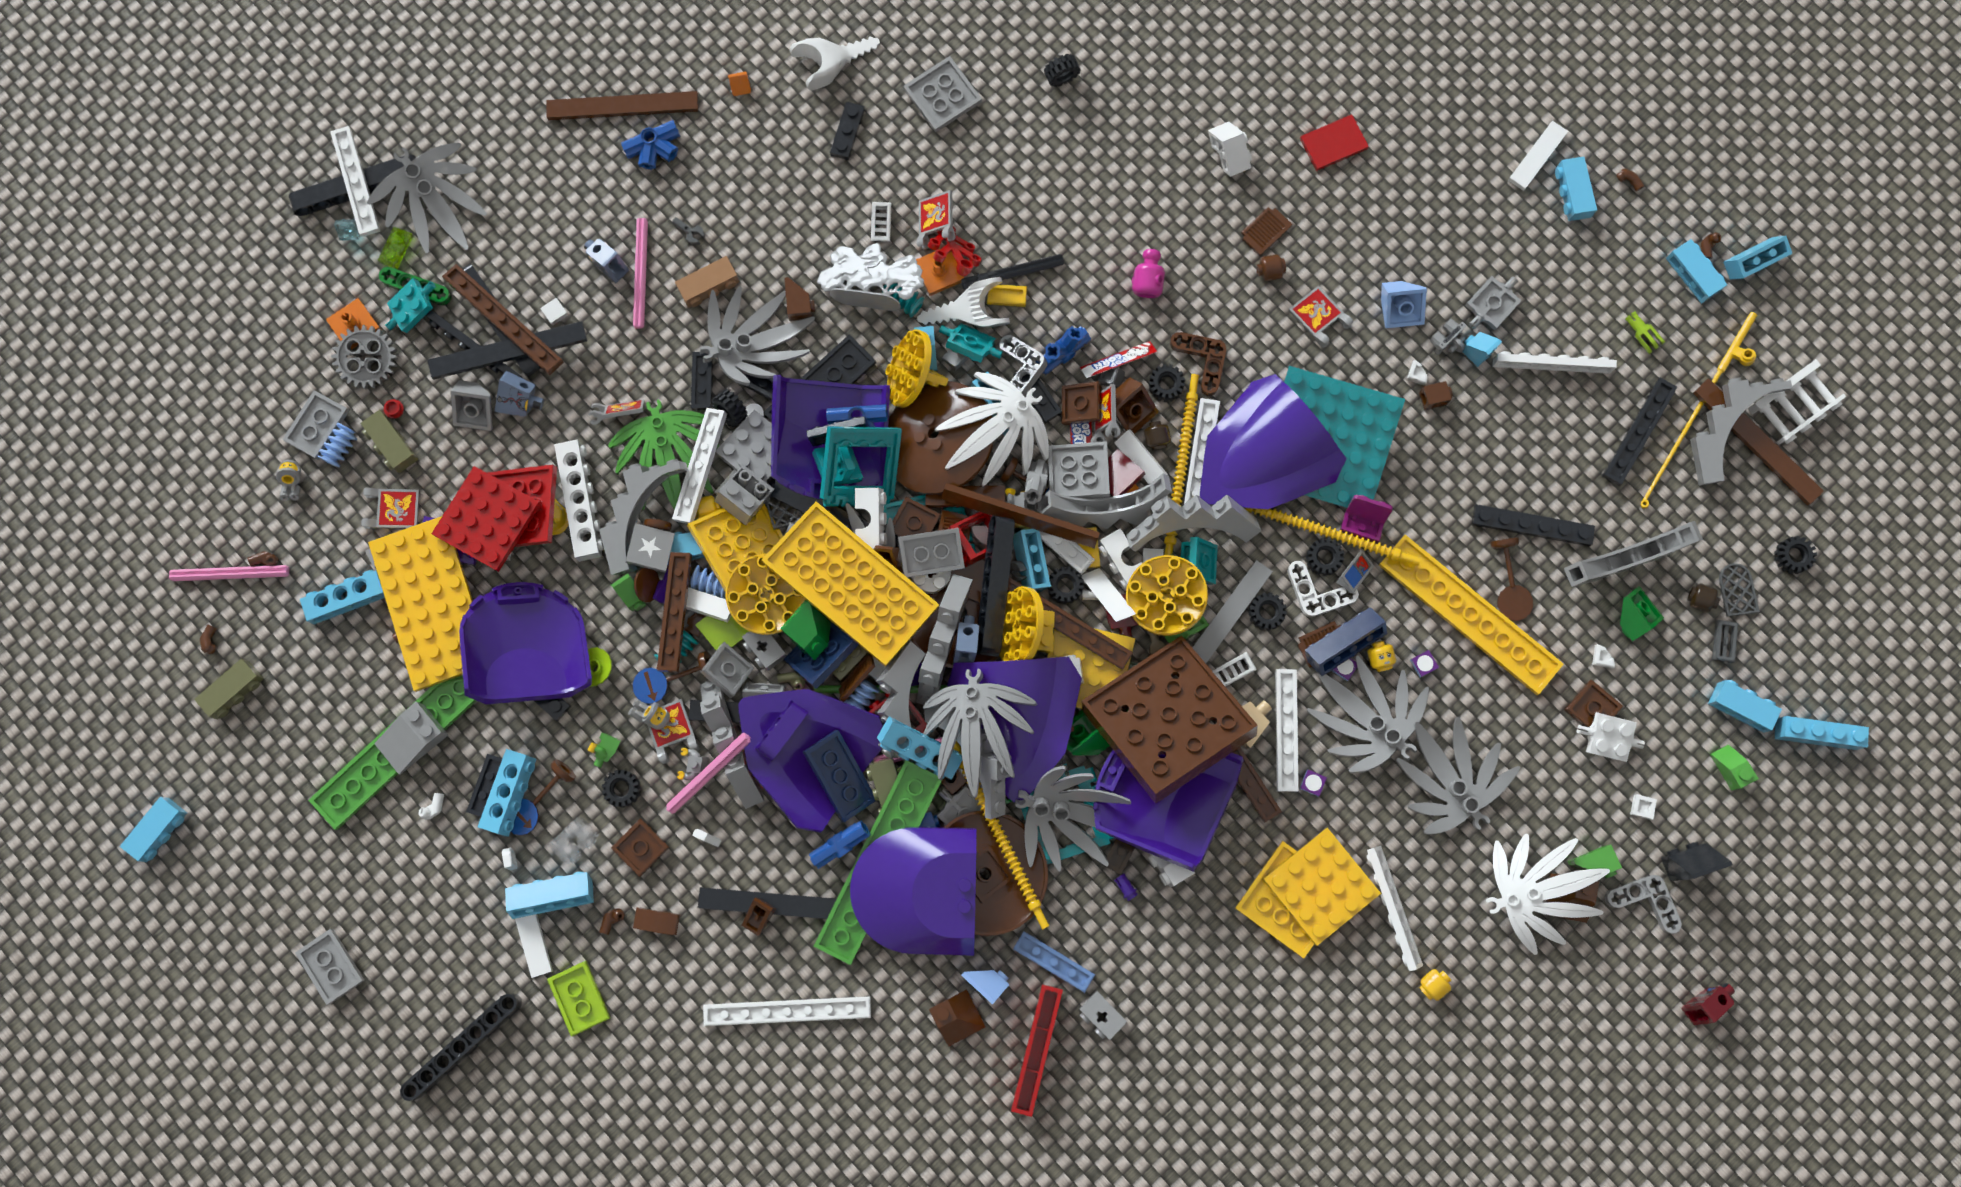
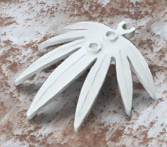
M976 372L974 377L995 389L967 387L957 389L955 394L979 399L997 400L1000 403L982 405L964 411L939 425L935 431L938 432L967 425L997 414L979 427L960 446L945 466V469L948 470L971 458L996 440L1006 429H1009L988 465L981 486L984 487L1009 456L1020 428L1023 429L1022 470L1024 476L1028 473L1032 460L1033 432L1045 461L1049 456V444L1044 423L1031 405L1038 404L1043 398L1042 396L1038 398L1032 396V393L1036 390L1035 388L1030 389L1025 398L1007 380L996 375Z
M1524 834L1512 858L1509 875L1504 850L1499 841L1496 840L1494 843V875L1502 898H1487V903L1491 901L1496 903V908L1489 911L1493 914L1497 913L1500 908L1506 907L1508 918L1516 935L1534 955L1538 953L1537 945L1525 922L1538 933L1556 943L1565 945L1566 941L1551 925L1532 914L1533 911L1570 918L1592 917L1604 913L1602 910L1580 904L1542 902L1543 900L1564 896L1583 889L1610 872L1609 869L1580 870L1554 876L1536 883V880L1552 871L1569 855L1578 842L1576 838L1548 853L1523 879H1520V875L1528 856L1529 835Z

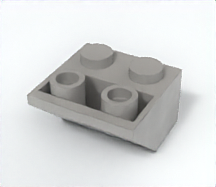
M742 465L718 491L715 502L744 525H747L759 512L774 491V488L746 466Z

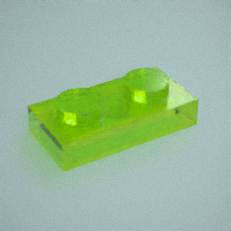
M393 227L378 261L398 269L413 238L412 233Z

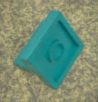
M838 446L837 474L834 485L861 482L863 476L852 447ZM825 447L816 448L812 452L821 478Z
M1190 537V542H1181V558L1188 560L1200 570L1206 584H1216L1218 545L1199 537Z

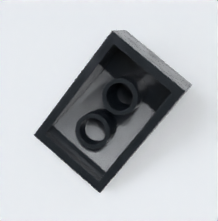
M1698 841L1686 844L1687 849L1679 851V848L1666 852L1667 856L1661 857L1670 881L1695 879L1733 865L1728 858L1707 843L1699 844Z

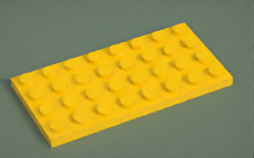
M817 501L762 559L763 564L885 667L939 607L935 600Z
M442 516L368 542L413 691L415 692L463 675L459 630L462 617L468 611L473 599L457 548L431 534Z

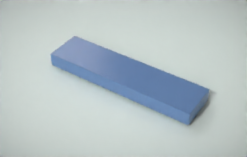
M1024 931L1013 948L1084 993L1095 976L1092 972Z

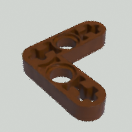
M1183 332L1174 333L1170 339V347L1174 351L1206 358L1201 391L1206 396L1216 394L1226 354L1225 343L1221 340ZM1178 338H1181V342H1183L1180 346L1175 342ZM1188 340H1191L1189 348H1186V343L1188 342ZM1196 341L1201 342L1203 349L1195 350L1193 343ZM1208 343L1210 344L1208 352H1205ZM1216 346H1219V350H1222L1218 354L1214 350ZM1212 363L1217 364L1219 370L1215 373L1210 372L1208 365ZM1211 377L1213 378V388L1211 390H1207L1208 387L1205 385H1208L1209 379Z

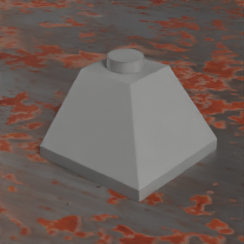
M459 380L451 390L453 425L492 431L491 395L479 383Z

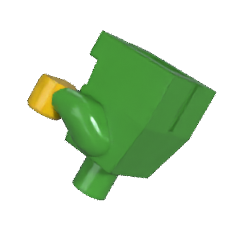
M604 732L599 737L601 739L600 744L597 745L592 742L588 748L589 752H596L594 756L596 760L593 765L599 768L602 767L604 761H609L621 740Z

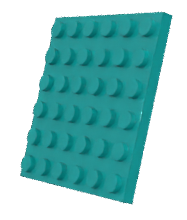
M1289 366L1284 383L1308 406L1347 458L1335 483L1310 492L1305 496L1346 508L1354 495H1364L1374 500L1405 399Z

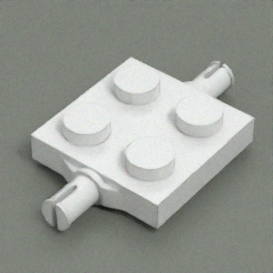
M1596 712L1590 728L1582 725L1577 727L1585 730L1577 729L1578 734L1588 735L1586 749L1588 753L1627 762L1631 747L1643 749L1644 746L1637 743L1645 745L1643 740L1634 739L1637 722Z

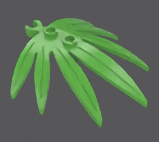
M659 399L657 400L658 405L656 408H651L650 402H647L646 407L652 416L630 422L616 433L608 445L612 449L632 437L619 457L615 473L618 475L623 470L643 440H645L639 461L641 466L652 467L653 450H655L657 465H660V467L667 465V461L675 459L672 445H674L681 460L688 467L693 452L677 435V432L696 442L700 430L683 423L701 425L705 414L686 410L661 413L663 406ZM679 474L670 476L662 482L674 511L681 492ZM707 478L704 488L709 493L713 494L714 491L712 489L709 479Z

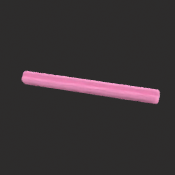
M638 218L636 225L633 326L636 329L644 328L648 233V221L646 218Z
M286 565L170 570L169 579L172 581L287 577L289 576L290 569Z
M742 733L666 805V810L671 814L676 813L751 742V737L746 733Z

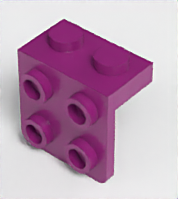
M1354 495L1344 513L1340 530H1342V533L1348 532V535L1352 533L1354 537L1358 535L1360 539L1364 537V540L1370 539V542L1375 541L1378 544L1383 526L1393 507L1383 501L1369 499L1364 495Z

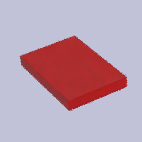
M1352 114L1300 137V141L1316 171L1369 148Z

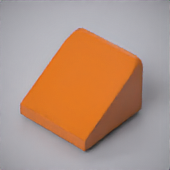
M746 71L728 75L733 96L751 93Z

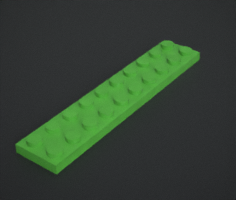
M463 675L431 686L416 700L426 706L444 730L476 702V700L464 695ZM390 725L308 800L334 830H338L398 774L375 745V742Z
M905 760L870 831L871 835L866 839L814 947L849 965L852 964L866 935L854 914L850 898V884L855 865L864 850L874 840L896 829L920 826L942 780L938 779V775L927 769L920 768L911 761Z

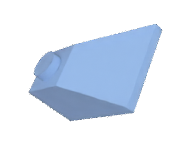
M1403 281L1382 283L1381 304L1385 328L1424 325L1427 288Z
M995 970L964 971L961 975L991 1004L1009 986V983L1006 982L1009 978L1001 970L998 972Z

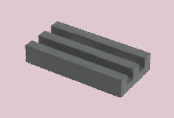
M1723 620L1716 621L1712 660L1735 663L1739 623ZM1729 626H1731L1729 657H1726Z

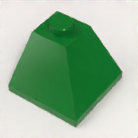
M1640 586L1623 598L1620 626L1624 635L1630 638L1632 642L1653 629L1664 619Z
M805 600L780 629L802 652L816 660L829 644L831 622L811 603Z
M1083 710L1074 716L1072 723L1074 731L1070 733L1066 748L1073 756L1099 755L1110 746L1087 718Z

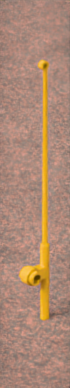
M1750 312L1717 368V373L1712 380L1714 384L1717 383L1721 374L1725 372L1732 358L1738 360L1743 366H1750L1755 362V351L1749 348L1743 349L1739 346L1757 318L1756 313ZM1701 401L1641 501V508H1648L1649 502L1647 499L1704 405Z

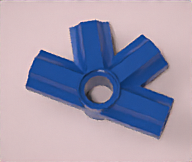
M671 120L656 128H645L640 135L621 142L628 159L639 155V167L652 170L656 168L657 155L668 162L675 159L679 149L669 141L680 137V133L674 120ZM654 137L652 141L648 142L649 138Z
M1072 326L1067 329L1061 339L1055 343H1049L1045 347L1046 353L1043 356L1047 360V367L1043 374L1047 375L1061 363H1067L1080 348L1091 341V337L1085 328L1081 326L1074 328Z
M887 404L827 408L828 425L834 422L851 420L854 410L861 411L862 417H865L869 427H876L874 424L876 422H888Z
M862 821L850 825L844 831L838 832L829 838L825 844L809 854L810 860L819 869L833 859L842 857L851 851L855 845L871 835L868 827Z

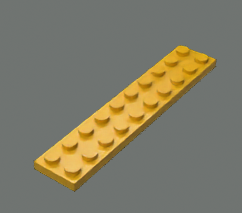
M1404 535L1393 549L1399 548L1403 553L1421 558L1419 566L1402 560H1392L1390 556L1388 558L1385 557L1378 566L1534 694L1539 695L1564 664L1407 535Z

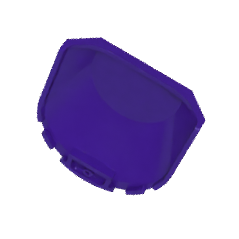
M514 582L492 588L491 592L484 596L479 595L469 605L468 611L462 617L459 630L465 696L484 704L570 698L591 686L592 677L584 622L578 609L574 608L568 602V598L556 590L552 592L544 589L541 584Z
M906 827L890 831L874 840L859 857L853 870L850 884L852 908L864 931L880 945L896 952L974 956L977 829Z

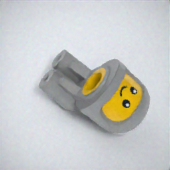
M284 460L277 469L276 479L283 485L280 493V499L283 501H287L289 498L291 500L299 499L301 488L297 484L300 481L301 467L296 461Z
M636 699L633 703L634 708L632 707L628 712V715L637 721L644 722L656 730L663 729L670 720V714L667 709L656 702L648 706Z

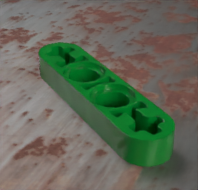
M384 267L379 272V279L384 285L399 291L403 288L402 282L405 279L414 278L419 281L421 286L429 283L428 280L391 267ZM391 274L397 280L395 281L392 278L386 279L385 276ZM434 283L436 288L429 293V301L438 305H447L451 301V293L446 287ZM434 291L438 294L444 293L446 296L439 298L434 294Z

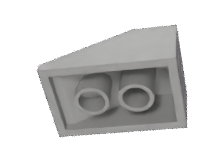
M416 701L398 716L375 742V745L396 772L401 775L445 739L448 734L426 706Z

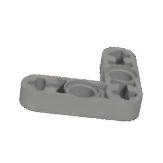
M1006 335L1000 340V348L1005 354L1023 365L1010 383L1025 397L1046 369L1047 360L1040 352L1016 337ZM1008 343H1009V344L1012 343V344L1014 345L1015 349L1011 348L1010 346H1006V345H1007ZM1022 350H1028L1025 357H1019V353ZM1032 358H1034L1038 362L1041 361V363L1034 364ZM1030 374V379L1027 382H1021L1024 375Z
M1658 875L1646 876L1611 889L1605 894V902L1612 908H1620L1648 898L1663 932L1673 934L1681 929L1682 923L1664 880ZM1652 880L1658 882L1655 888H1651L1649 885L1652 883ZM1633 885L1637 886L1640 890V894L1636 898L1630 894V888ZM1657 892L1663 893V895H1656L1655 897L1653 896V894H1657ZM1614 895H1625L1624 898L1618 899L1617 902H1612L1611 900ZM1660 898L1667 902L1665 910H1660L1657 906V901ZM1671 912V915H1667V916H1663V917H1662V915H1661V914H1665V913ZM1669 920L1674 921L1675 923L1674 925H1672V928H1667L1666 924L1669 923Z

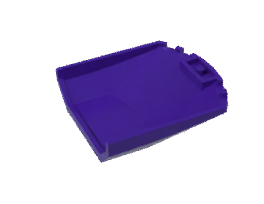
M774 375L771 477L798 494L821 499L822 478L812 452L816 448H824L825 444L813 447L807 438L806 431L817 426L823 427L828 425L827 408L887 404L889 420L890 385H856L791 379L781 375ZM854 410L853 418L862 417L861 411ZM888 422L874 423L876 427L888 428ZM852 447L863 479L857 483L834 486H883L887 447Z
M1112 750L1099 774L1095 790L1123 796L1130 799L1131 804L1094 802L1096 830L1194 872L1204 860L1236 788L1243 764V757L1230 753L1155 804L1118 755ZM1164 754L1159 755V758L1162 759L1166 757Z

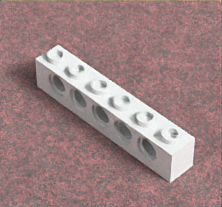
M578 439L554 444L574 557L579 562L603 557L602 550H604L602 539H599L598 535L601 527L599 520L595 518L597 506L591 497V494H594L592 483L588 480L590 468L588 463L585 464L584 459L587 456L585 445H582ZM573 459L578 460L576 465L569 466ZM581 478L579 484L573 485L574 479ZM584 496V501L580 504H576V500L579 497ZM583 515H588V519L584 523H580V518ZM586 534H591V539L583 542V537Z

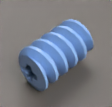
M337 422L336 425L340 430H332L335 437L328 436L331 443L324 442L323 445L327 450L320 449L319 452L323 457H317L332 466L340 467L341 465L337 460H345L341 454H348L349 452L345 447H353L350 440L357 441L353 430Z
M697 565L690 579L691 588L698 589L701 592L706 591L707 594H713V596L726 599L725 591L718 579L714 577V572L712 571L707 575L708 569L705 568L700 572V565Z
M863 680L859 687L854 690V694L852 693L849 696L850 699L845 700L844 703L866 711L864 705L870 706L871 702L869 699L876 698L873 692L879 693L880 690L871 682Z

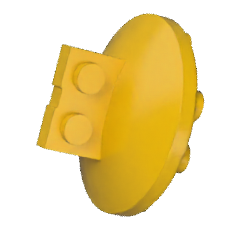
M918 329L909 330L899 345H895L892 350L893 358L891 364H888L886 368V375H888L887 385H890L889 400L894 406L905 408L912 404L921 392L925 382L935 387H938L939 384L946 386L948 383V378L930 369L931 341L928 334Z
M758 554L742 561L731 573L726 585V603L731 616L744 629L760 635L778 634L783 632L780 628L806 599L762 563V559L767 554Z
M1162 555L1145 561L1133 572L1126 588V602L1136 613L1132 617L1139 626L1153 634L1171 636L1189 630L1201 619L1208 602V589L1202 573L1194 564L1178 556Z
M1021 586L1007 594L1000 652L1002 661L1033 659L1037 651L1053 652L1055 612L1043 610L1039 594L1031 587Z

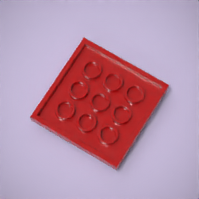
M552 464L487 472L541 503L515 547L552 543L557 466Z
M473 466L431 534L499 572L541 503Z

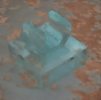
M355 219L335 221L334 226L340 241L359 240L360 235Z

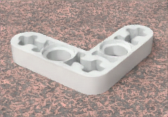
M1294 561L1288 567V576L1303 614L1307 617H1315L1351 605L1358 599L1359 593L1356 589L1351 600L1348 597L1341 600L1342 604H1340L1339 597L1346 594L1344 587L1317 595L1307 567L1303 562ZM1295 566L1297 568L1302 569V571L1299 573L1301 579L1303 577L1306 578L1304 580H1300L1298 583H1296L1295 581L1299 579L1298 574L1292 572ZM1299 585H1308L1309 593H1300ZM1327 596L1335 599L1334 606L1329 607L1325 604L1324 600ZM1318 599H1320L1321 606L1316 607L1313 613L1311 610L1306 609L1309 603L1316 605L1319 603Z

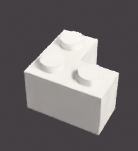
M1230 122L1208 130L1211 146L1219 153L1225 173L1231 177L1251 168L1250 161L1252 157L1249 150H1247L1246 143H1248L1245 132H1242Z
M1152 854L1148 857L1151 865L1154 868L1158 867L1161 872L1159 877L1165 886L1173 887L1195 873Z

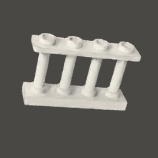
M1816 359L1786 380H1791V392L1794 391L1813 413V416L1805 421L1785 397V391L1767 394L1748 408L1752 415L1757 411L1764 413L1783 437L1776 442L1777 445L1783 442L1788 444L1797 438L1795 434L1798 431L1803 433L1811 428L1812 425L1810 423L1813 420L1819 422L1827 416V410L1831 409L1834 411L1842 405L1841 400L1846 397L1845 394H1842L1835 399L1815 375L1817 374L1815 369L1821 366ZM1803 378L1806 381L1809 380L1828 402V405L1820 410L1800 386V380ZM1772 400L1779 402L1798 425L1791 432L1770 408L1771 405L1769 403Z

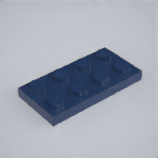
M839 730L833 731L803 751L804 756L842 822H846L875 802L872 789Z

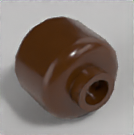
M1277 254L1261 257L1259 264L1256 265L1257 275L1261 276L1264 281L1281 279L1283 274L1286 273L1284 258Z

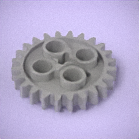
M362 325L360 330L357 326H354V332L347 329V336L342 333L340 334L343 339L342 341L335 340L339 346L332 347L337 352V354L331 355L332 358L337 359L332 365L339 367L335 372L337 374L343 373L340 377L342 380L348 378L347 384L351 385L354 382V386L359 388L362 383L364 389H367L368 384H370L372 388H375V382L383 385L382 378L389 380L387 373L394 374L390 368L397 367L393 360L398 359V357L392 354L397 349L390 347L394 342L392 340L387 341L389 336L387 334L382 335V330L378 329L375 332V327L373 326L368 330L365 325ZM354 343H358V350L352 352L351 345ZM378 343V350L371 352L372 344ZM365 353L371 357L382 355L381 359L365 358V361L359 357L347 358L348 355L365 356ZM354 362H358L359 368L356 371H351V365ZM374 362H378L379 368L376 371H371V365Z

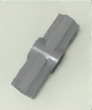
M1038 459L1036 462H1032L1031 469L1028 471L1024 499L1027 500L1028 504L1035 505V503L1040 502L1043 492H1045L1049 468L1045 460Z

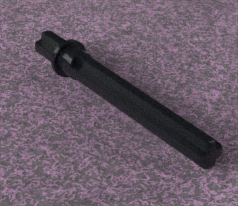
M1062 254L982 274L976 273L974 276L962 278L961 285L966 290L974 282L995 277H1001L1002 280L1046 270L1063 265L1064 258Z

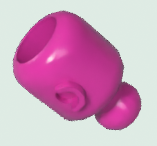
M1146 249L1143 252L1144 263L1137 265L1134 270L1132 291L1139 297L1158 298L1163 292L1165 278L1164 268L1158 265L1161 253L1155 249Z

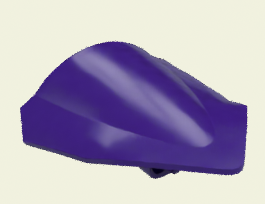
M1274 374L1251 382L1224 417L1207 435L1200 498L1209 505H1214L1217 501L1228 495L1243 508L1270 509L1335 483L1347 458L1308 406L1287 384Z
M1069 657L954 663L947 687L962 684L968 685L967 669H970L972 672V677H975L977 669H980L983 672V678L979 684L992 683L1008 686L1036 701L1037 705L1032 706L1009 702L998 697V699L1011 706L1024 718L1033 729L1034 734H1030L1013 725L996 712L993 707H989L1005 739L1015 778H1005V795L1014 803L1015 800H1024V798L1018 797V791L1023 790L1030 795L1041 777L1053 769L1066 752L1082 677Z
M810 689L748 696L741 699L738 704L741 731L751 737V742L744 748L748 770L796 828L821 833L834 814L835 809L804 756L803 751L833 731L839 730L863 773L882 750L878 746L880 742L877 739L884 726L880 716Z

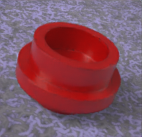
M392 399L384 405V413L391 419L399 418L404 412V406L399 400Z

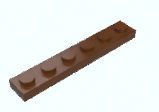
M670 552L657 671L679 673L692 560L691 553Z

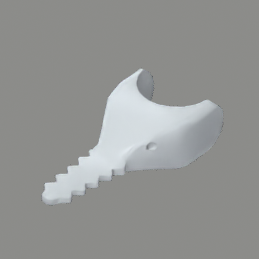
M870 36L868 40L863 38L861 42L855 41L854 44L848 43L847 46H839L822 38H808L793 43L789 51L792 57L805 56L818 63L820 69L806 81V86L809 90H816L833 82L844 65L851 62V59H857L858 55L863 56L864 52L870 53L871 49L876 50L880 41L878 38Z
M995 277L974 282L954 302L950 301L949 305L944 303L941 308L936 306L935 310L929 308L928 312L922 311L917 316L918 322L927 325L929 322L935 324L936 321L942 323L943 320L949 322L950 319L953 321L959 319L977 327L989 328L1010 324L1009 318H992L985 309V297L988 291L996 285L1003 283L1002 278Z

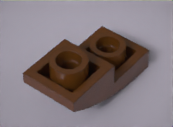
M636 907L633 928L677 935L680 914Z

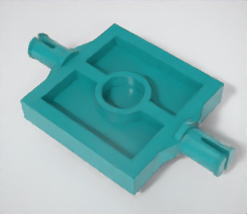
M412 278L387 302L393 318L385 326L392 330L398 324L401 331L408 333L433 309L428 295L436 288L435 284L429 281L422 288L419 281Z
M960 323L953 330L942 325L939 333L949 336L946 348L967 356L973 361L981 363L985 356L989 354L998 359L1002 356L1003 351L993 348L996 338Z

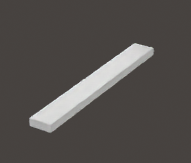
M871 997L703 1005L704 1026L871 1018Z

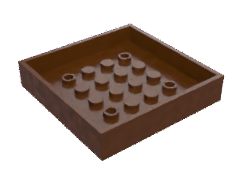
M1182 635L1082 700L1084 714L1155 804L1257 736L1258 725ZM1176 675L1179 678L1173 679L1172 676ZM1127 708L1129 711L1123 712L1122 709ZM1210 721H1216L1217 723L1213 725V724H1210L1209 722H1210ZM1164 754L1166 757L1162 759L1159 758V755Z

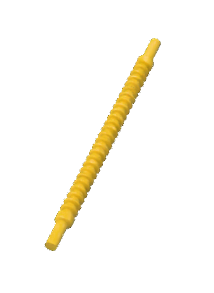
M1191 374L1189 392L1186 393L1185 398L1187 400L1185 402L1187 407L1184 408L1186 412L1183 413L1185 417L1182 419L1184 421L1182 427L1184 428L1181 429L1183 434H1180L1182 438L1179 440L1181 444L1178 446L1180 448L1178 450L1180 455L1177 456L1179 460L1176 461V464L1178 466L1175 467L1177 470L1174 472L1176 477L1173 478L1175 480L1173 486L1175 487L1172 488L1174 493L1171 494L1172 500L1178 505L1182 503L1180 498H1183L1181 493L1184 492L1182 487L1185 486L1183 482L1186 480L1184 478L1186 476L1184 471L1187 470L1185 466L1188 465V462L1186 460L1189 459L1187 456L1190 453L1188 449L1191 448L1189 446L1191 444L1189 439L1192 438L1190 433L1193 432L1191 428L1194 427L1192 423L1194 422L1193 417H1195V414L1193 412L1196 411L1194 407L1197 406L1195 402L1198 400V394L1196 393L1199 379L1198 374ZM1176 531L1166 533L1167 536L1164 538V544H1166L1164 555H1172L1173 547L1177 542L1175 536L1178 534Z
M1244 508L1249 513L1254 512L1255 515L1259 513L1260 517L1265 515V518L1271 517V520L1274 518L1276 522L1281 520L1282 524L1286 522L1287 525L1292 524V527L1298 526V529L1302 527L1304 531L1308 529L1309 533L1314 531V534L1320 533V536L1325 535V538H1328V536L1331 537V540L1335 538L1337 542L1341 540L1342 543L1347 542V545L1353 544V547L1357 545L1359 549L1363 547L1364 551L1369 549L1370 553L1375 551V554L1381 553V556L1386 555V558L1390 556L1395 561L1402 560L1419 566L1421 558L1403 553L1399 548L1392 549V546L1387 548L1386 544L1382 546L1380 542L1376 544L1375 541L1370 542V539L1364 540V537L1360 539L1358 535L1354 537L1352 533L1348 535V532L1342 533V530L1336 531V528L1333 530L1331 526L1326 528L1325 524L1320 526V523L1309 522V519L1306 521L1303 520V517L1299 519L1297 515L1293 517V514L1287 515V512L1282 513L1281 510L1277 512L1276 508L1273 510L1271 508Z
M956 741L953 749L962 755L961 747ZM962 760L961 764L959 765V768L963 769L962 774H965ZM979 782L978 795L975 800L979 801L977 805H981L980 810L984 811L983 816H985V796ZM986 818L985 821H989L988 826L992 827L990 831L994 832L993 837H997L996 842L1000 843L998 847L1002 848L1001 853H1004V858L1008 859L1006 863L1010 864L1009 869L1013 870L1012 875L1015 874L1016 876L1014 879L1018 880L1017 885L1021 886L1020 891L1024 892L1022 895L1027 898L1025 901L1029 902V910L1034 912L1042 930L1049 927L1040 908L1042 904L1040 900H1036L1037 895H1034V889L1030 888L1032 884H1028L1027 881L1029 879L1025 878L1026 873L1022 872L1024 868H1020L1021 862H1017L1018 857L1014 856L1016 852H1012L1013 846H1009L1010 841L1006 840L1008 836L1004 835L1005 830H1001L1002 825L998 824L1000 820Z

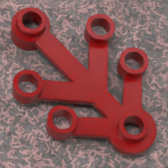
M943 230L938 231V235L935 238H931L928 243V247L936 251L933 256L934 260L942 263L945 261L947 254L952 252L957 262V273L964 277L971 273L973 266H979L981 257L973 254L975 250L974 244L958 237L956 233L955 240L949 242L948 238L942 237ZM945 240L947 244L939 250L941 242ZM962 255L969 258V260L963 259Z

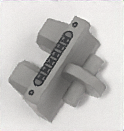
M1450 319L1442 327L1449 335L1444 337L1438 331L1430 339V342L1436 347L1434 352L1439 355L1449 344L1451 345L1448 349L1450 353H1453L1455 350L1462 352L1465 349L1463 342L1466 339L1463 336L1459 339L1456 337L1467 325L1464 322L1458 324Z

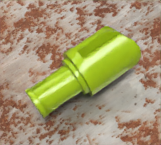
M1636 311L1631 313V316L1629 315L1625 318L1636 331L1634 337L1648 354H1651L1652 350L1641 338L1642 336L1645 337L1655 350L1659 348L1648 331H1651L1662 345L1665 343L1651 324H1645Z

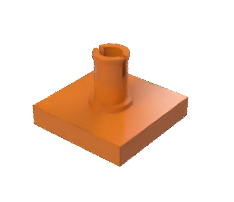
M936 251L916 259L917 264L923 270L921 278L924 279V285L929 296L960 284L961 279L964 278V276L957 273V262L952 252L947 254L945 261L942 263L934 260L933 256Z
M359 298L326 319L340 341L343 340L340 334L342 333L347 336V329L354 332V326H357L360 330L362 325L367 326L368 330L371 326L375 327V332L378 329L381 330ZM358 343L352 344V345H351V350L354 349L355 347H357L359 344H358Z

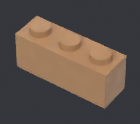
M725 256L675 281V284L687 307L690 308L696 307L703 300L710 298L712 290L715 291L717 296L725 289L734 288L740 281L728 257Z

